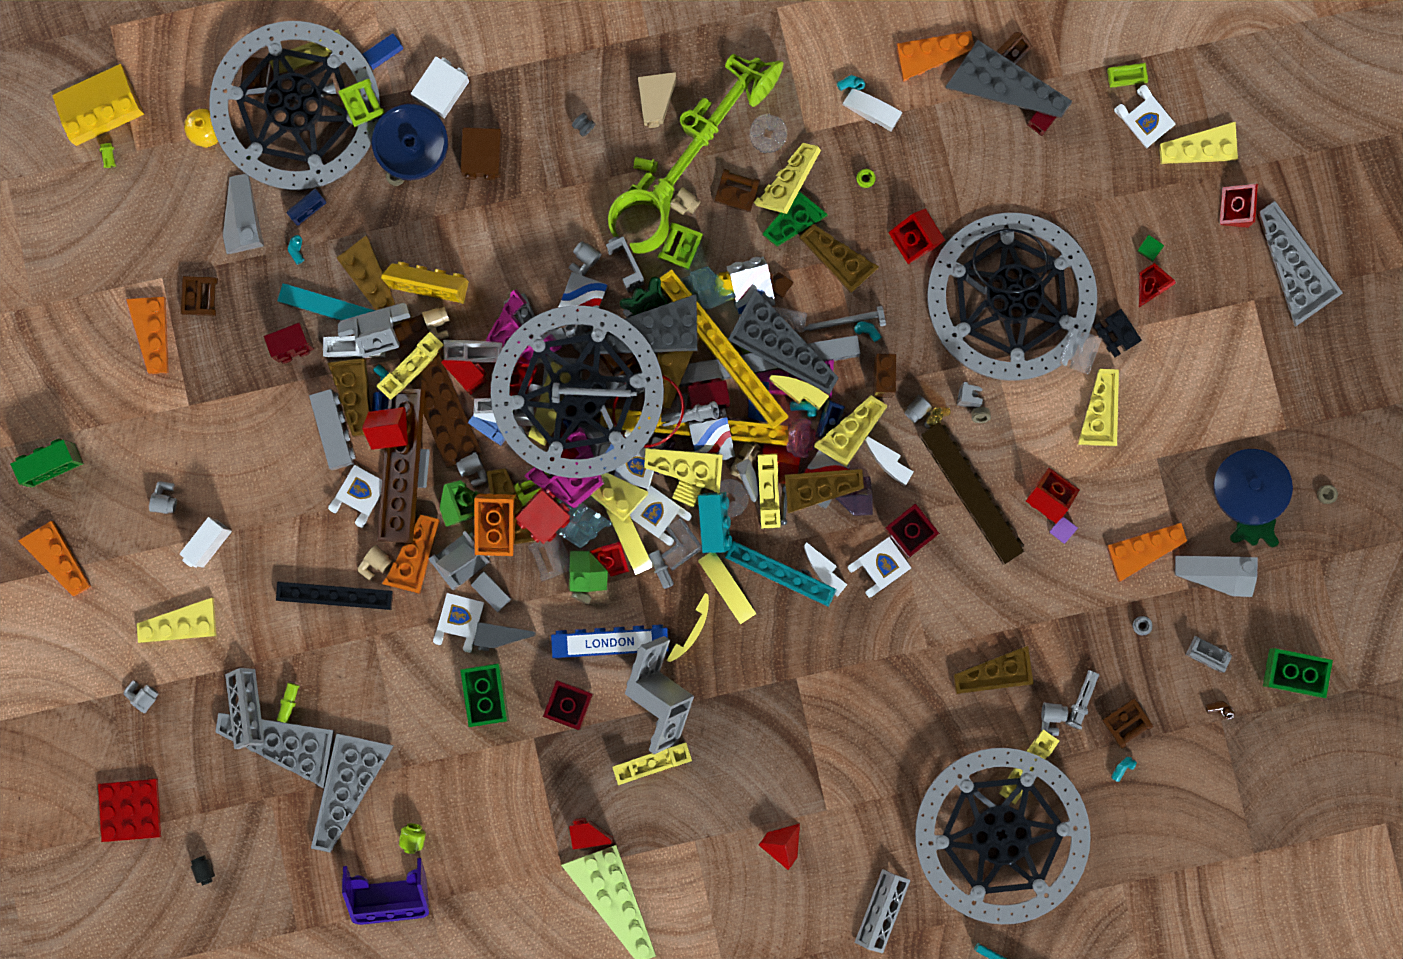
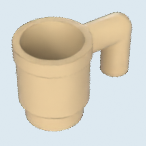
M682 187L671 201L670 206L682 215L688 211L693 214L701 201Z
M437 307L422 312L429 332L438 340L449 337L447 330L440 333L436 330V327L450 321L445 307Z
M375 545L364 557L358 567V572L368 580H371L374 574L367 569L369 565L383 573L390 566L392 560Z

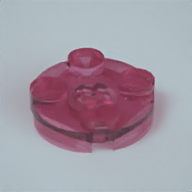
M797 419L788 425L789 435L786 448L795 457L806 458L809 456V451L814 449L816 434L815 429H811L809 424L812 423L808 419Z

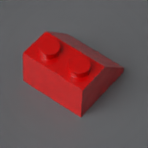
M926 208L911 214L888 232L907 264L932 251L945 241Z
M443 360L441 362L470 395L488 381L485 377L487 373L478 363L474 365L471 361Z
M1048 468L1030 492L1026 502L1057 524L1071 507L1080 489L1051 468Z
M586 818L574 819L573 823L569 826L572 850L607 845L613 842V836L591 820L586 821Z

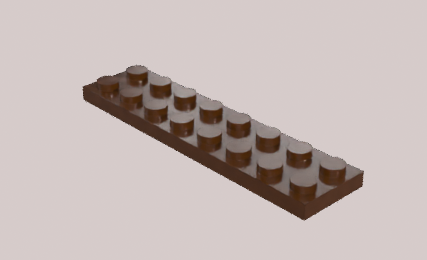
M422 314L393 326L400 344L399 348L395 350L401 363L429 333ZM438 353L410 384L412 389L425 390L424 417L446 467L450 468L455 466L461 459L475 452L480 455L482 451L471 425L468 424V418L448 372L441 363L442 358Z
M403 389L394 398L389 399L388 409L405 407L408 445L385 448L377 536V541L413 543L425 390Z

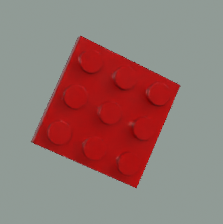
M158 779L98 784L101 842L161 837Z

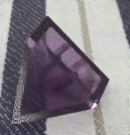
M863 477L864 489L835 498L853 516L873 515L870 477Z

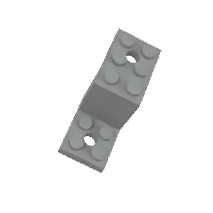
M665 636L642 644L638 648L637 657L632 666V673L627 681L625 695L659 718L656 722L655 733L650 740L649 751L653 754L678 744L694 699V695L660 672L670 639Z

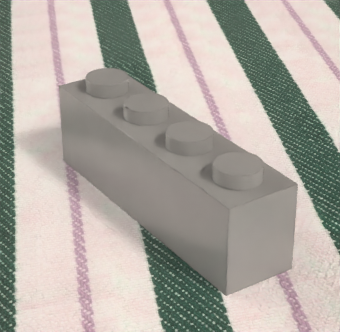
M329 389L309 395L329 469L336 470L355 464L353 459H356L353 447L350 448L348 442L351 440L348 429L345 430L343 423L346 422L343 411L339 410L338 404H341L338 393Z

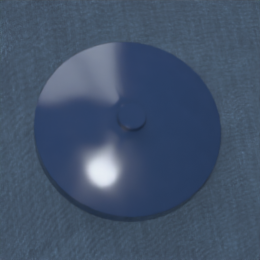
M404 104L390 109L379 119L372 134V149L377 162L388 174L402 180H418L431 175L441 166L448 151V135L443 122L433 111L420 105Z
M1244 449L1231 454L1222 462L1215 474L1213 490L1217 504L1229 518L1245 525H1262L1275 520L1287 508L1292 497L1293 483L1289 470L1278 457L1260 449Z

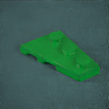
M799 191L787 214L780 212L762 236L778 247L813 224L821 221L828 214Z

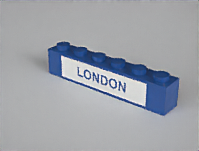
M663 624L652 625V629H644V625L633 626V630H625V627H613V631H606V628H594V632L589 633L586 632V629H576L575 633L567 634V630L556 631L555 635H551L552 658L637 653L638 648L642 644L663 636L668 638V628H664Z

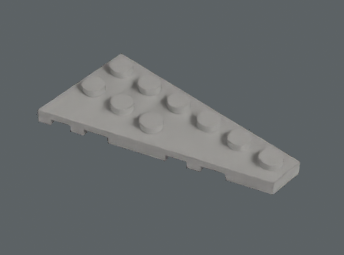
M1274 201L1261 210L1258 216L1294 326L1296 327L1343 294V292Z
M218 713L215 732L233 741L230 714ZM238 716V723H240L241 716ZM262 719L265 744L260 746L248 745L246 748L324 788L334 730ZM241 733V735H240V741H241V742L244 741V739H243V733Z
M339 733L336 734L311 849L329 853L333 850L394 745Z

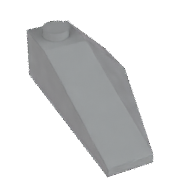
M247 174L229 178L223 239L227 255L264 246L250 177Z
M1175 556V576L1207 586L1230 596H1253L1257 580L1258 557Z

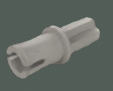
M657 550L649 554L648 556L655 568L654 573H657L663 588L667 589L673 586L674 583L667 570L668 565H665L660 551Z

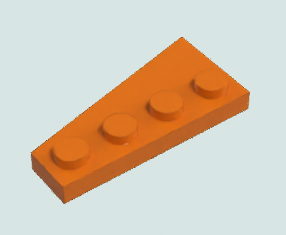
M967 31L897 43L903 82L934 67L941 66L943 63L968 54L974 46L972 32Z
M166 298L126 299L147 372L149 374L169 373Z
M425 515L419 516L414 525L413 543H405L382 584L421 593L440 519Z
M54 521L48 522L18 540L72 596H77L91 587Z
M1182 523L1107 545L1118 582H1121L1187 542Z

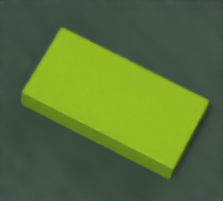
M1146 63L1109 67L1107 69L1110 88L1148 82Z

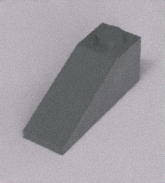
M478 622L474 645L478 646V650L489 651L490 648H498L534 637L536 632Z

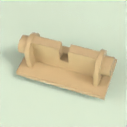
M754 442L745 443L739 453L744 459L736 458L730 468V474L741 479L736 464L749 459L753 467L755 462L758 461V455L762 454L763 448Z

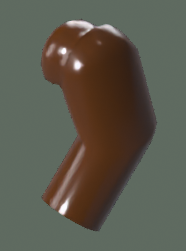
M1224 701L1205 705L1207 714L1218 712L1228 720L1233 719L1235 716L1234 709Z

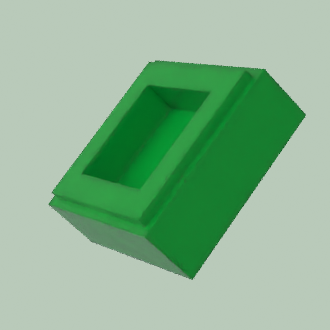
M1148 235L1137 252L1153 262L1164 245Z

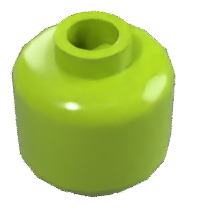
M409 823L401 829L399 846L404 849L405 853L415 854V852L423 849L426 833L422 826Z

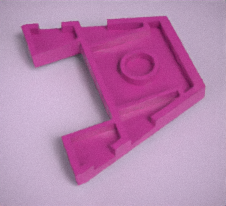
M517 289L511 292L510 298L504 305L500 317L496 320L486 338V341L502 343V348L513 333L522 326L514 317V314L527 302ZM551 334L548 335L543 341H553L556 339ZM527 346L521 356L530 361L534 350L531 346ZM562 346L550 347V350L555 352L560 350Z
M582 427L578 428L568 437V440L570 442L587 440L584 429ZM590 445L576 447L579 455L574 459L594 457ZM533 467L524 475L525 478L534 482L539 487H543L545 490L550 489L558 499L573 508L578 507L604 484L601 475L587 478H567L555 475L550 479L544 471Z

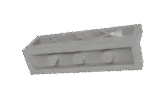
M238 668L225 674L234 749H241L248 745L260 746L265 744L255 669ZM236 676V684L234 686L233 677ZM237 695H238L239 701H238V703L236 704V700H235V699H236V697H237ZM239 713L241 714L240 723H238ZM241 733H243V742L240 741Z
M882 869L856 937V944L872 951L884 952L909 886V879ZM902 881L900 889L896 890L898 882ZM894 900V906L890 909V903ZM885 919H887V924L885 927H883V922ZM880 937V943L878 947H876L875 943L877 939Z

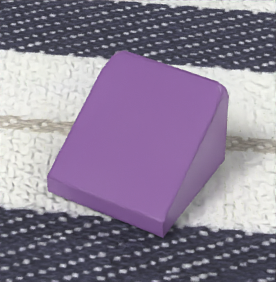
M1062 517L1049 533L1065 544L1078 528Z

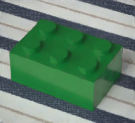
M61 438L52 441L48 447H38L33 450L32 454L28 456L21 455L15 458V462L10 463L19 485L30 488L84 464L75 443L62 440Z
M1269 648L1263 687L1326 698L1333 660Z
M501 664L460 669L468 727L508 722L509 715Z

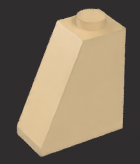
M676 72L638 77L644 126L656 128L660 126L659 124H663L676 84Z

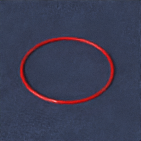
M662 375V378L669 381L676 388L680 396V419L675 429L665 439L657 443L646 444L644 447L657 446L667 441L677 431L683 419L684 400L682 393L678 386L670 378ZM615 397L612 408V418L615 427L617 426L615 407L618 397Z

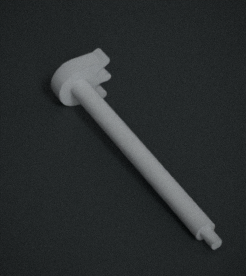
M878 306L875 312L808 324V326L803 327V331H812L873 318H879L880 326H885L886 320L883 306Z
M553 383L552 388L553 403H560V394L616 397L637 396V392H631V390L560 387V383Z

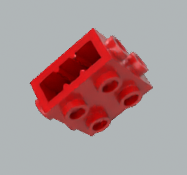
M543 487L518 511L515 518L517 519L516 523L523 530L527 528L531 532L530 536L537 543L541 541L545 544L546 541L551 542L556 537L557 533L555 532L560 527L563 529L568 525L571 516L568 512L570 508L564 502L559 503L554 499L556 495L550 489L545 490Z

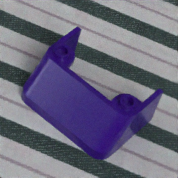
M417 858V869L407 873V880L369 884L368 880L360 875L351 877L347 866H343L342 895L353 923L364 925L419 919L429 915L427 878L421 858Z

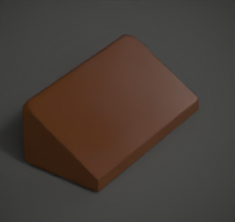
M1014 32L996 52L1016 64L1033 46L1022 32Z

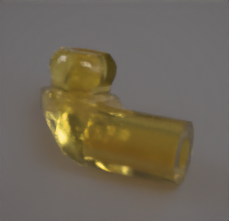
M934 408L930 416L927 417V424L929 426L938 424L943 417L950 415V408Z

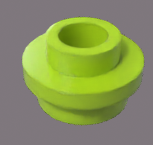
M870 169L859 171L856 177L858 185L863 188L871 187L875 182L874 172ZM863 176H868V177H869V181H868V182L863 181L862 177H863Z

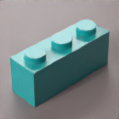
M726 492L698 495L702 553H721L730 550L732 546V537L729 535L731 520L728 516L729 499L726 497Z

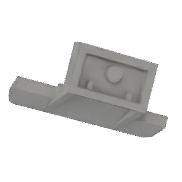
M400 303L342 320L338 323V335L341 338L354 334L355 341L363 358L399 348L400 344L393 330V322L410 318L409 308L405 303Z

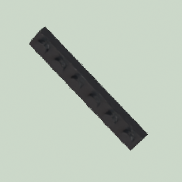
M277 582L276 601L392 610L393 591Z

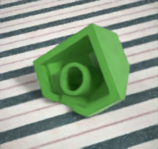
M461 480L445 484L443 487L440 512L446 527L474 518V498L480 493L467 488V484Z
M570 551L569 591L593 592L607 590L608 571L589 551Z

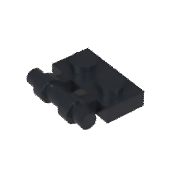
M1122 309L1104 319L1108 325L1106 328L1100 322L1094 326L1098 332L1096 334L1099 338L1103 339L1107 346V351L1111 352L1114 358L1121 354L1117 348L1120 345L1124 351H1127L1142 341ZM1112 331L1113 335L1117 339L1116 342L1112 341V339L1108 335L1109 332Z

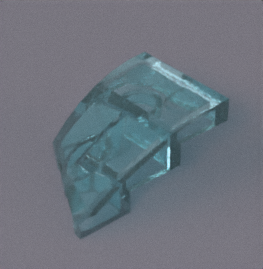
M708 266L692 271L689 276L680 279L692 295L696 294L697 302L705 311L736 298V294L732 290H726L723 287L724 282Z
M583 503L576 508L566 504L570 508L568 511L571 516L569 518L570 522L563 529L560 527L556 533L582 548L589 540L598 536L597 532L606 526L610 527L612 522Z

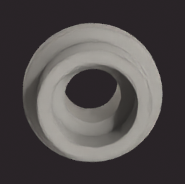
M1137 617L1133 622V630L1138 635H1147L1152 630V622L1148 617ZM1141 622L1145 624L1143 630L1139 628Z

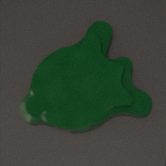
M656 276L650 278L646 291L637 287L631 298H623L619 303L620 307L630 311L632 316L669 304L667 298L661 292V280Z
M1276 519L1262 525H1245L1237 522L1235 531L1230 535V541L1238 543L1245 540L1250 545L1255 546L1258 544L1259 539L1262 538L1269 547H1276L1279 544V540L1274 533Z

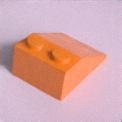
M476 495L474 498L475 555L514 556L516 495Z

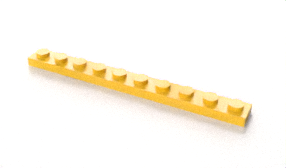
M672 269L660 277L661 289L672 302L692 296ZM697 302V334L771 428L774 429L785 421L788 415Z
M606 408L613 423L612 409ZM615 409L616 423H618L622 412L620 409ZM629 410L622 430L633 431L642 412ZM601 412L600 425L608 428ZM661 414L654 433L671 434L677 424L663 426V423L666 422H661V416L663 415ZM728 420L733 441L791 446L793 426L778 425L772 429L769 424ZM681 423L674 435L691 436L689 423Z

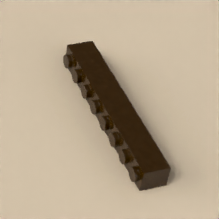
M939 422L922 433L919 438L1002 565L1025 552L1023 550L1024 544L1019 537L1015 538L1012 531L1014 529L1008 521L1005 522L1002 518L1003 512L998 505L994 506L991 499L993 497L987 489L984 490L981 486L982 480L977 473L973 474L969 468L971 463L966 456L963 458L960 454L961 448L955 440L952 442L948 436L950 431L946 425H941Z

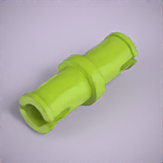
M287 683L284 698L280 701L281 707L276 719L277 721L289 723L292 708L296 705L295 698L300 687L299 685Z

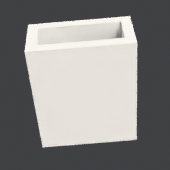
M435 57L411 92L413 99L445 119L469 83V79L466 76L467 73L461 68L455 69L447 59Z
M208 517L180 552V555L184 557L182 561L190 567L196 568L198 566L204 568L232 531L217 519Z

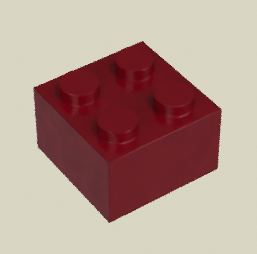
M300 322L263 336L271 358L278 363L285 364L291 362L293 357L298 355L304 357L309 355L311 350H314L308 330Z
M722 378L711 379V382L703 384V381L691 383L692 386H688L691 409L695 405H708L712 401L717 403L719 409L730 408L726 380L722 381Z
M916 503L884 528L907 559L940 534Z
M556 680L543 717L576 730H581L594 693Z

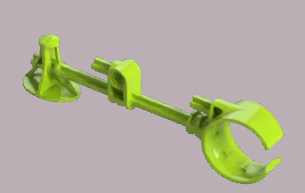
M732 54L727 59L725 68L731 71L738 78V81L708 120L703 115L712 103L706 98H702L693 111L688 110L681 115L680 123L683 131L692 137L693 141L664 179L659 178V184L653 186V192H648L647 190L656 177L646 172L637 185L633 184L627 192L620 195L613 202L608 215V225L613 237L618 236L615 227L621 213L631 206L645 204L653 206L660 211V225L652 237L643 242L630 243L629 246L633 253L641 254L655 250L665 241L669 232L668 216L675 190L673 187L675 182L702 146L709 145L708 141L714 138L713 134L719 131L718 125L744 90H746L749 105L752 107L758 105L770 93L782 72L784 63L781 60L764 63L758 57L749 61L736 54ZM737 59L749 64V66L747 67L737 61ZM771 66L762 73L758 72L762 67ZM732 67L739 70L743 74L739 75L735 70L732 69ZM753 80L754 84L750 95L747 86ZM689 121H695L692 125H687Z

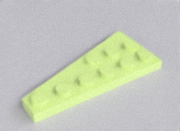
M617 845L561 865L634 959H650L656 956Z

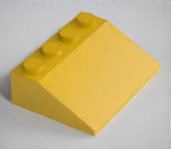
M122 64L116 65L52 95L61 124L69 141L75 146L144 115Z
M398 261V264L392 263L382 274L381 279L390 289L463 304L469 283L467 278H464L465 275L459 273L448 275L446 271L435 269V272L428 271L427 267L416 265V268L409 267L408 263Z

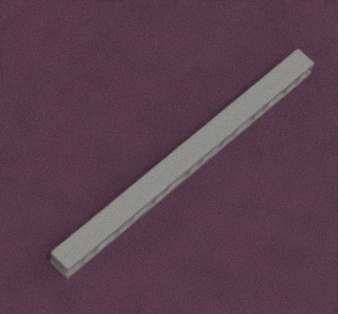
M857 335L808 344L824 362L859 357L861 354ZM753 353L740 355L754 374L781 369ZM718 359L688 364L679 387L692 385L691 383L697 381L708 383L711 382V379L722 378V380L732 377ZM606 382L607 389L615 390L625 384ZM594 385L592 389H602V386ZM637 388V394L645 393V388Z

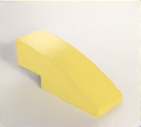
M771 375L769 378L771 383L798 404L805 399L819 410L829 398V395L801 380Z

